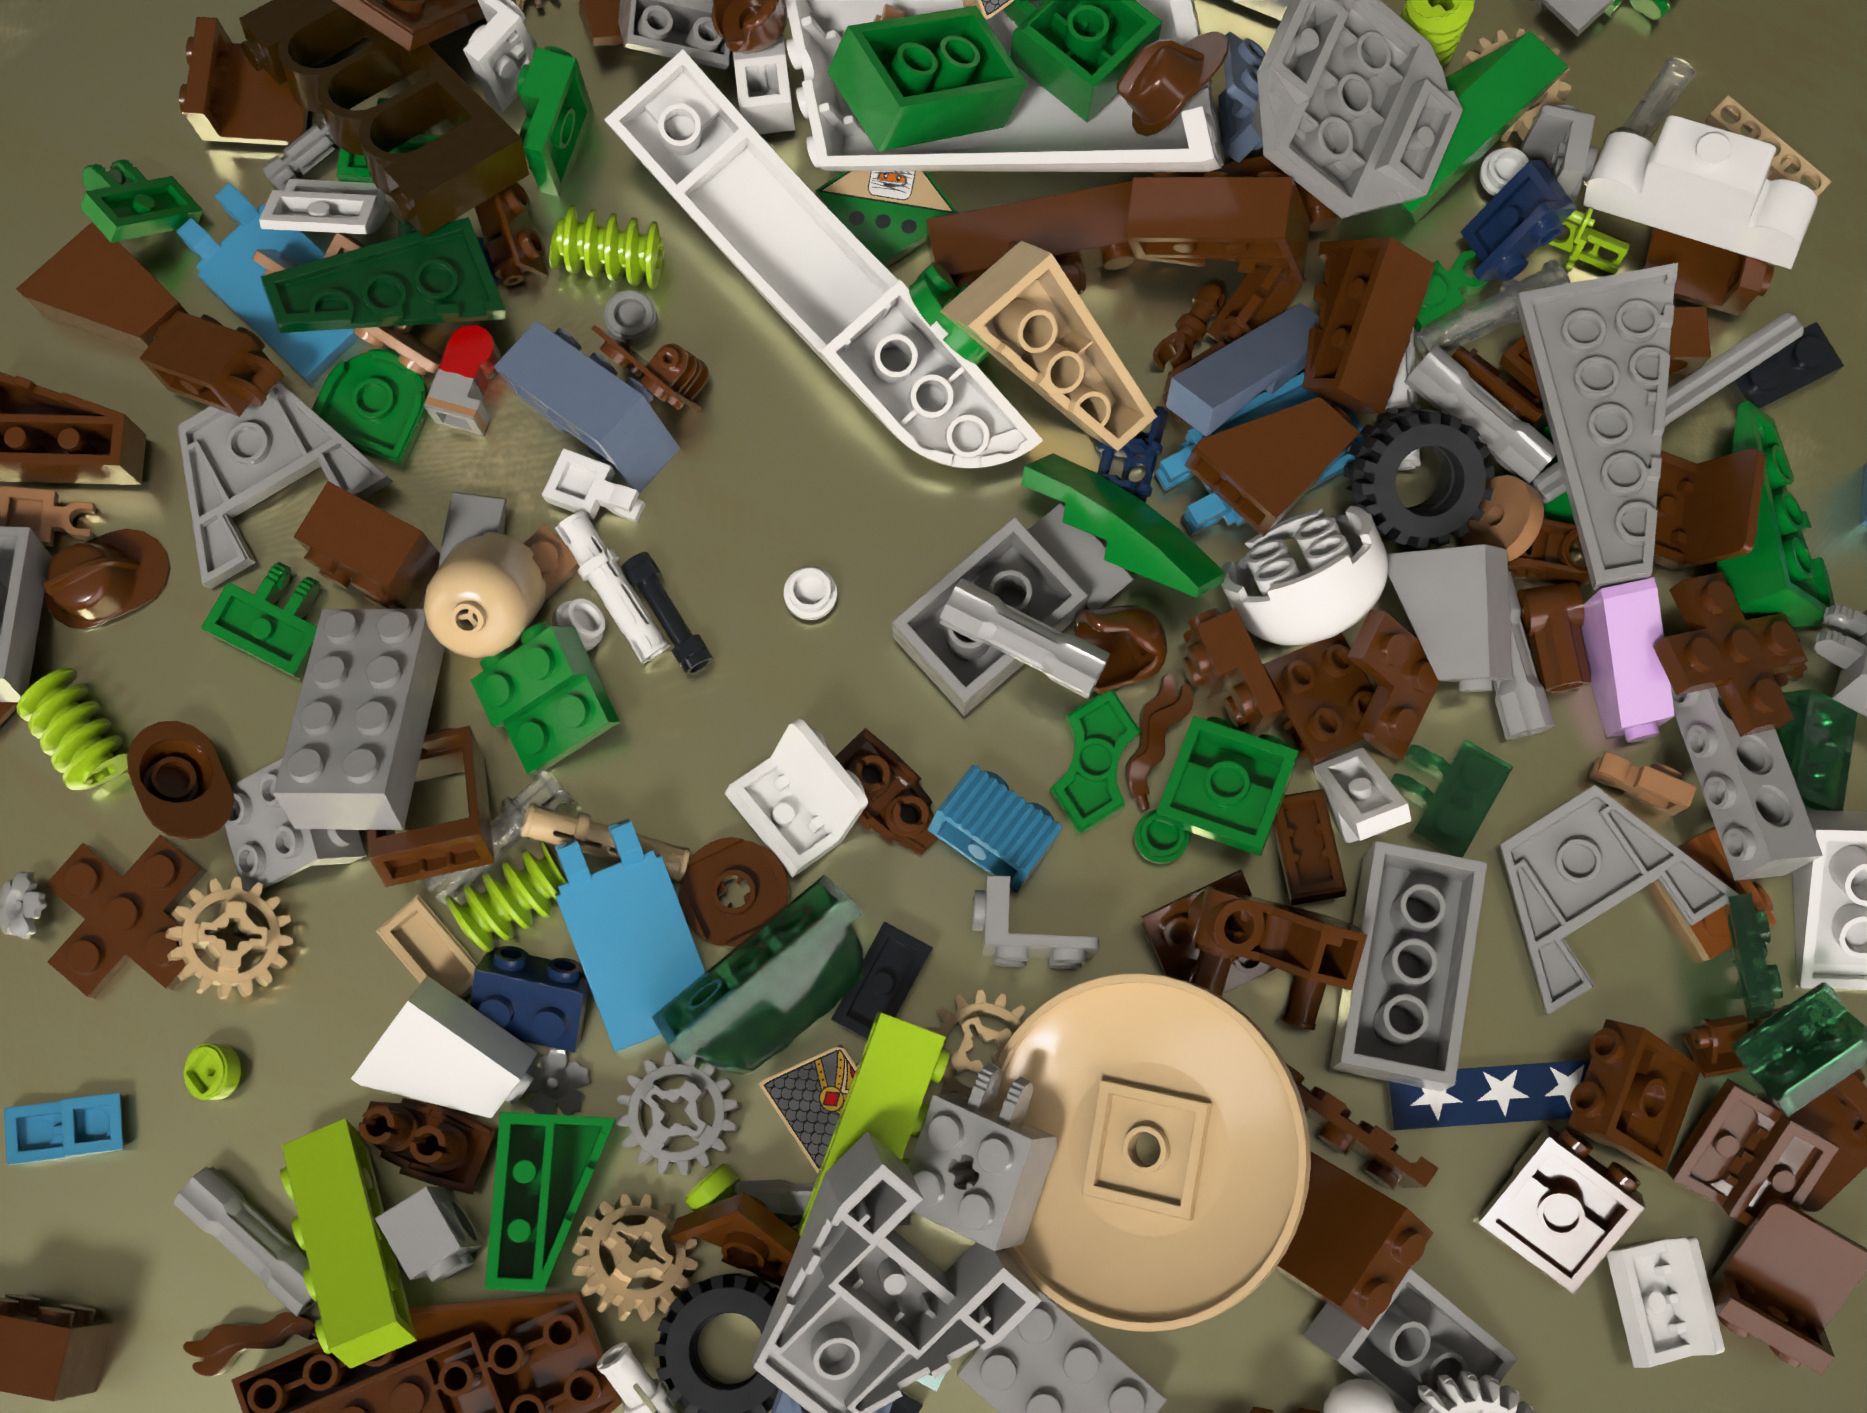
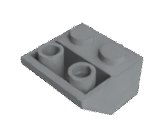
M620 0L618 25L625 48L674 58L683 49L697 64L724 70L729 66L730 50L726 46V41L714 29L712 22L713 0Z

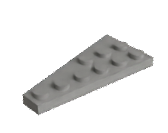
M1678 263L1520 292L1517 296L1516 306L1593 590L1650 578L1653 571L1658 511L1656 510L1658 481L1661 475L1662 458L1660 457L1662 435L1665 426L1670 367L1669 350L1671 328L1674 319L1675 305H1673Z

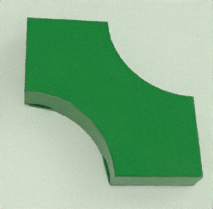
M1114 690L1095 696L1068 713L1065 717L1073 736V759L1067 772L1050 788L1049 792L1078 837L1125 807L1124 799L1117 783L1118 762L1124 749L1133 739L1140 735L1141 730Z

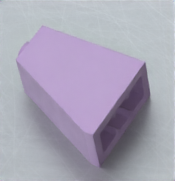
M1652 577L1602 588L1597 591L1584 604V624L1580 629L1592 681L1591 686L1606 738L1625 735L1627 743L1659 735L1658 727L1675 716L1671 684L1653 648L1656 643L1664 639L1658 589L1655 578Z

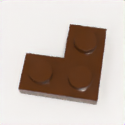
M1370 610L1347 658L1378 683L1356 732L1386 757L1403 760L1440 681H1438L1420 641L1386 611Z

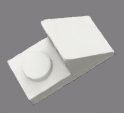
M1363 747L1313 766L1320 788L1324 789L1326 802L1341 837L1346 843H1352L1357 840L1361 841L1374 835L1383 834L1389 829L1411 821L1408 803Z

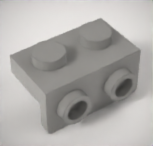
M1565 104L1543 105L1519 150L1528 157L1529 161L1542 160L1568 197L1575 201L1578 197L1583 178H1590L1597 158L1598 148L1590 146L1596 115L1582 113L1577 108Z

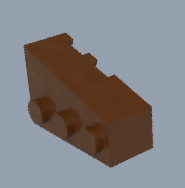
M1392 237L1320 242L1318 256L1326 262L1323 283L1316 284L1314 288L1313 300L1321 305L1318 327L1315 326L1309 331L1303 389L1321 397L1347 413L1383 414L1392 394L1393 384L1405 350L1410 343V335L1422 301L1427 294L1428 284L1435 264Z

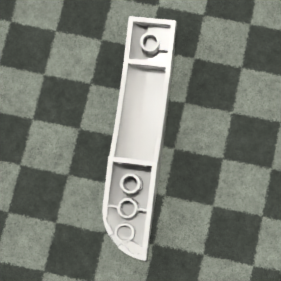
M683 49L604 119L614 133L768 303L869 410L912 451L929 460L951 467L984 468L1003 464L1018 458L1043 441L978 366L961 357L943 341L948 333L936 321L931 327L914 305L909 289L905 284L898 280L820 201Z

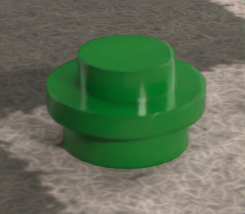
M1157 809L1143 815L1138 821L1134 831V842L1139 853L1148 861L1157 864L1171 863L1185 852L1189 843V831L1157 821Z

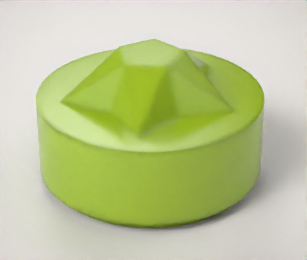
M201 1044L189 1053L185 1061L183 1071L184 1082L190 1094L197 1099L221 1100L231 1095L236 1089L240 1080L241 1066L236 1052L226 1044Z
M722 1163L687 1194L685 1203L694 1212L734 1196V1186L741 1178L728 1163Z

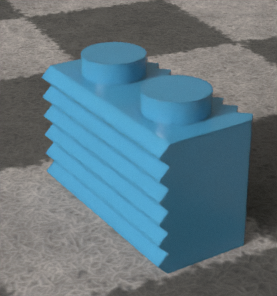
M972 765L947 796L937 809L928 828L929 832L992 876H1010V888L1016 893L1020 891L1049 852L1062 830L1060 822H1054V818L1048 809L1038 803H1026L1023 797H1019L1014 791L1009 790L1008 784L1002 777L990 771H981L977 765Z

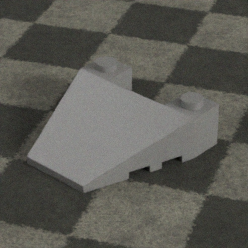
M868 1131L825 1173L751 1361L756 1371L810 1413H873L902 1397L900 1389L931 1373L933 1378H936L951 1370L952 1367L949 1362L972 1349L981 1346L982 1350L985 1351L998 1344L1042 1301L1029 1276L1005 1249L994 1251L976 1242L944 1273L893 1229L924 1198L908 1165Z

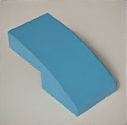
M121 1093L60 1099L59 1102L4 1108L6 1161L9 1166L124 1150Z

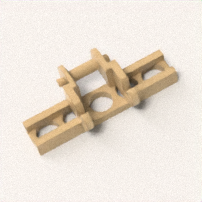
M1729 95L1705 120L1712 127L1742 135L1740 130L1743 126L1750 132L1747 137L1753 139L1758 137L1756 140L1774 143L1778 148V155L1773 158L1767 175L1768 180L1785 179L1801 184V177L1803 176L1817 188L1813 190L1817 197L1832 182L1803 158L1798 151L1791 148L1767 128L1763 122H1760ZM1721 110L1725 111L1737 122L1733 124L1725 122L1721 118ZM1784 158H1787V159L1780 165L1781 160L1784 159ZM1791 166L1797 172L1789 174L1785 171Z

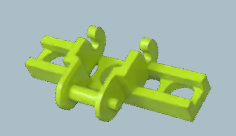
M1589 207L1585 213L1575 210L1562 223L1569 228V237L1564 240L1554 239L1548 244L1570 252L1564 267L1567 271L1571 272L1575 260L1578 259L1615 275L1629 250L1630 244L1587 227V225L1593 227L1595 219L1590 218L1593 208ZM1587 241L1594 243L1592 248L1582 250ZM1603 247L1619 255L1613 260H1605L1599 255L1598 249Z

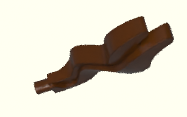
M1171 674L1162 676L1158 694L1143 705L1140 712V744L1136 752L1126 763L1128 788L1131 798H1136L1139 810L1150 807L1146 794L1150 793L1147 785V775L1149 770L1161 762L1165 756L1167 729L1185 718L1193 706V693L1189 685H1182L1178 697L1175 696V682Z
M283 1312L261 1325L222 1324L216 1326L203 1340L185 1342L183 1349L192 1356L204 1357V1361L193 1364L192 1368L196 1373L203 1376H216L225 1373L247 1349L278 1348L283 1346L293 1334L300 1335L308 1340H318L315 1331V1320L301 1314L296 1316L292 1312Z

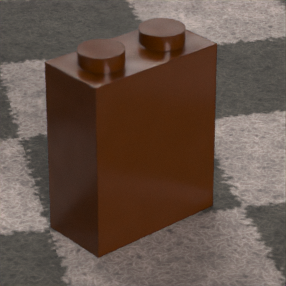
M1311 1152L1309 1190L1304 1212L1296 1234L1285 1255L1275 1267V1270L1369 1331L1377 1317L1389 1306L1393 1293L1411 1266L1418 1262L1423 1255L1425 1245L1434 1232L1407 1207Z

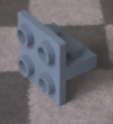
M1229 31L1225 35L1229 41L1228 54L1224 60L1226 89L1218 96L1223 152L1240 163L1252 150H1258L1263 146L1262 139L1252 127V122L1259 96L1257 71L1266 53L1255 41L1249 38L1243 41Z

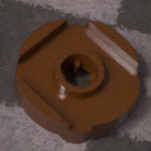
M722 838L703 846L692 856L687 864L688 868L683 875L682 884L680 883L679 903L688 925L698 936L709 941L718 948L744 949L757 945L769 938L787 916L790 896L788 877L779 859L764 846H760L752 841H745L742 838ZM734 878H737L738 885H741L744 880L750 887V892L744 895L745 904L738 908H733L731 902L727 907L724 906L719 897L726 892L724 883Z

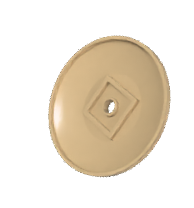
M1119 974L1100 977L1078 984L1044 1003L1014 1032L994 1064L1000 1067L1005 1076L1001 1079L993 1109L1001 1112L1009 1087L1019 1076L1031 1081V1084L1034 1085V1092L1030 1099L1024 1123L1056 1136L1057 1148L1024 1244L1006 1248V1251L1029 1276L1033 1284L1063 1308L1086 1320L1111 1328L1141 1332L1167 1331L1195 1325L1220 1315L1255 1291L1275 1269L1296 1234L1304 1212L1311 1170L1310 1136L1302 1099L1289 1068L1267 1035L1249 1016L1216 993L1188 981L1153 974ZM1145 1132L1154 1135L1160 1144L1159 1159L1152 1166L1143 1163L1136 1152L1137 1140Z

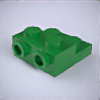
M546 46L544 49L536 47L530 65L524 64L517 80V94L520 95L526 110V118L522 124L519 136L522 138L529 169L533 173L540 192L559 197L592 109V104L577 58H574L569 52L559 47Z
M544 622L528 628L520 636L523 645L512 652L509 649H505L495 656L485 657L480 662L483 672L470 680L492 728H506L527 775L542 773L620 723L575 627L551 626L549 622Z
M1193 715L1156 811V820L1262 856L1275 817L1280 811L1295 770L1298 750L1290 748V745L1279 737L1269 734H1261L1259 737L1238 731V728L1228 720L1219 717H1208L1206 720Z

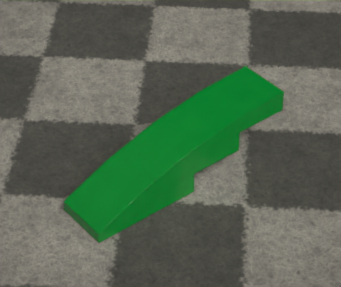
M1054 453L1024 466L1021 486L1066 503L1062 523L1107 540L1104 561L1196 598L1224 582L1225 572L1184 532L1144 501L1100 474Z

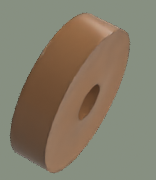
M1501 475L1485 483V487L1494 489L1491 500L1482 498L1478 508L1485 511L1479 522L1469 519L1465 523L1470 531L1462 536V540L1465 546L1487 544L1507 549L1509 562L1521 556L1535 541L1542 526L1544 505L1540 493L1532 485L1515 476Z

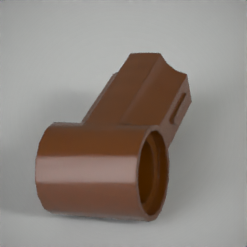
M1573 581L1518 590L1517 596L1521 607L1520 619L1525 636H1530L1539 682L1543 685L1545 692L1558 693L1570 691L1591 683L1580 630L1584 624V605L1578 585Z

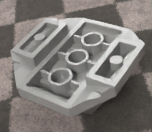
M1290 0L1257 71L1259 96L1252 127L1262 139L1263 155L1288 176L1293 177L1299 185L1340 218H1346L1410 202L1426 196L1463 109L1455 92L1448 91L1443 68L1430 42L1381 0Z

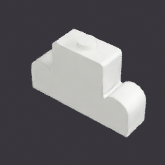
M1670 115L1664 123L1655 146L1646 138L1634 133L1614 132L1608 135L1588 181L1583 206L1792 269L1818 203V197L1814 191L1798 182L1785 179L1774 181L1767 179L1776 152L1774 145Z

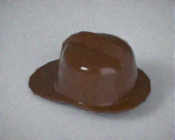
M1213 31L1201 34L1184 45L1171 39L1157 40L1145 46L1134 57L1117 82L1116 90L1133 109L1132 126L1137 134L1146 137L1151 136L1170 125L1186 103L1214 76L1228 54L1229 41L1223 33Z
M132 529L108 532L87 542L66 546L53 557L48 566L46 582L43 583L46 606L56 620L68 627L79 629L99 626L109 620L136 610L155 599L166 585L170 569L167 552L156 538L144 531Z
M164 721L144 728L132 740L126 757L128 774L143 812L154 827L168 836L188 840L205 838L219 831L230 819L234 805L232 789L219 761L217 752L204 733L186 723Z

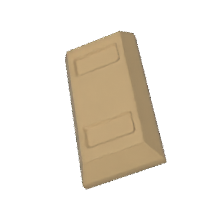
M419 895L415 896L376 930L377 934L420 984L428 975L462 1000L472 992L474 970L478 963Z

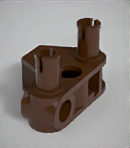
M1207 886L1206 890L1202 891L1193 900L1188 914L1190 930L1193 932L1191 941L1196 943L1195 948L1200 950L1191 983L1206 988L1222 997L1232 960L1238 961L1239 957L1256 960L1294 974V978L1280 1020L1293 1026L1315 1030V1022L1326 984L1352 990L1367 934L1357 926L1334 917L1214 886Z

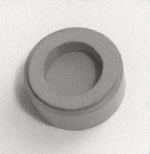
M624 290L615 294L606 304L604 320L608 331L612 336L625 344H642L655 333L658 326V315L653 301L645 293L637 290Z

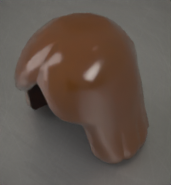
M713 0L712 22L714 29L726 41L727 48L735 53L750 54L771 47L782 36L787 25V9L784 0Z
M1123 605L1102 609H1083L1077 612L1074 622L1075 636L1110 653L1108 662L1093 689L1094 692L1104 694L1117 687L1138 683L1159 673L1166 660L1167 639L1163 625L1158 617L1149 609L1138 605Z

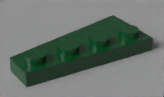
M469 217L447 223L425 237L419 232H415L260 276L264 292L280 333L506 319L505 307Z

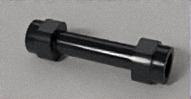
M641 552L628 559L621 566V570L636 593L642 592L675 646L671 651L684 673L689 676L706 668L712 663L714 658L701 636L691 633L661 584L660 580L663 578V575L648 552Z

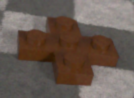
M1722 572L1683 579L1669 589L1689 632L1666 636L1656 643L1653 648L1676 696L1717 687L1740 737L1777 729L1795 719L1773 675L1795 670L1806 663L1808 659L1785 613L1746 620Z
M162 835L155 839L125 875L90 845L82 843L45 885L85 920L47 963L89 998L96 999L130 959L164 988L174 990L181 982L178 975L186 964L183 959L169 961L167 957L172 950L179 947V941L166 938V931L169 928L182 925L170 913L207 871ZM194 949L198 958L201 959L205 951L203 949Z

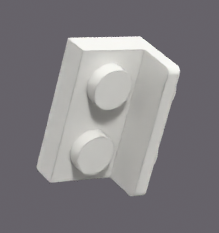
M478 0L487 25H482L475 30L468 45L463 50L487 101L503 113L519 96L517 94V80L520 70L524 64L530 65L537 43L525 28L523 22L526 20L524 13L513 1Z

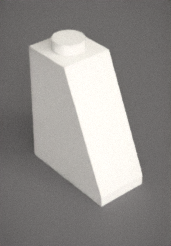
M427 975L351 1079L361 1086L492 1118L505 1100L514 1106L527 1090L534 1078L526 1073L537 1055V1052Z

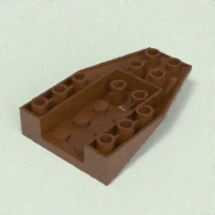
M580 1292L409 1307L417 1341L350 1369L333 1353L326 1354L320 1343L317 1342L231 1380L243 1413H612L623 1403L619 1394L612 1387V1384L596 1366L604 1352Z

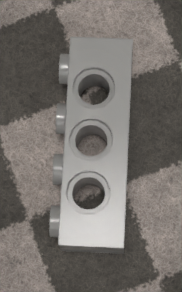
M1671 686L1675 717L1734 880L1786 876L1823 856L1776 730L1772 729L1740 737L1717 687L1676 696Z

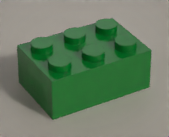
M977 6L849 25L827 70L878 152L1004 128L1028 85Z

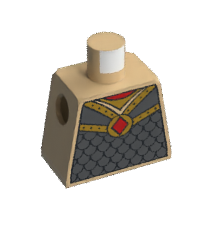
M842 1044L758 1083L817 1174L858 1063L855 1064Z

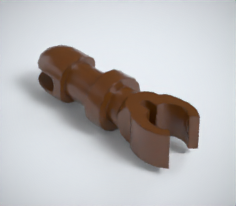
M1215 283L1203 285L1192 299L1194 305L1190 312L1182 314L1175 324L1177 331L1164 338L1157 345L1153 352V359L1160 371L1165 369L1166 362L1169 359L1173 369L1192 359L1191 354L1194 342H1200L1207 332L1206 323L1211 316H1216L1224 305L1225 295L1219 285Z

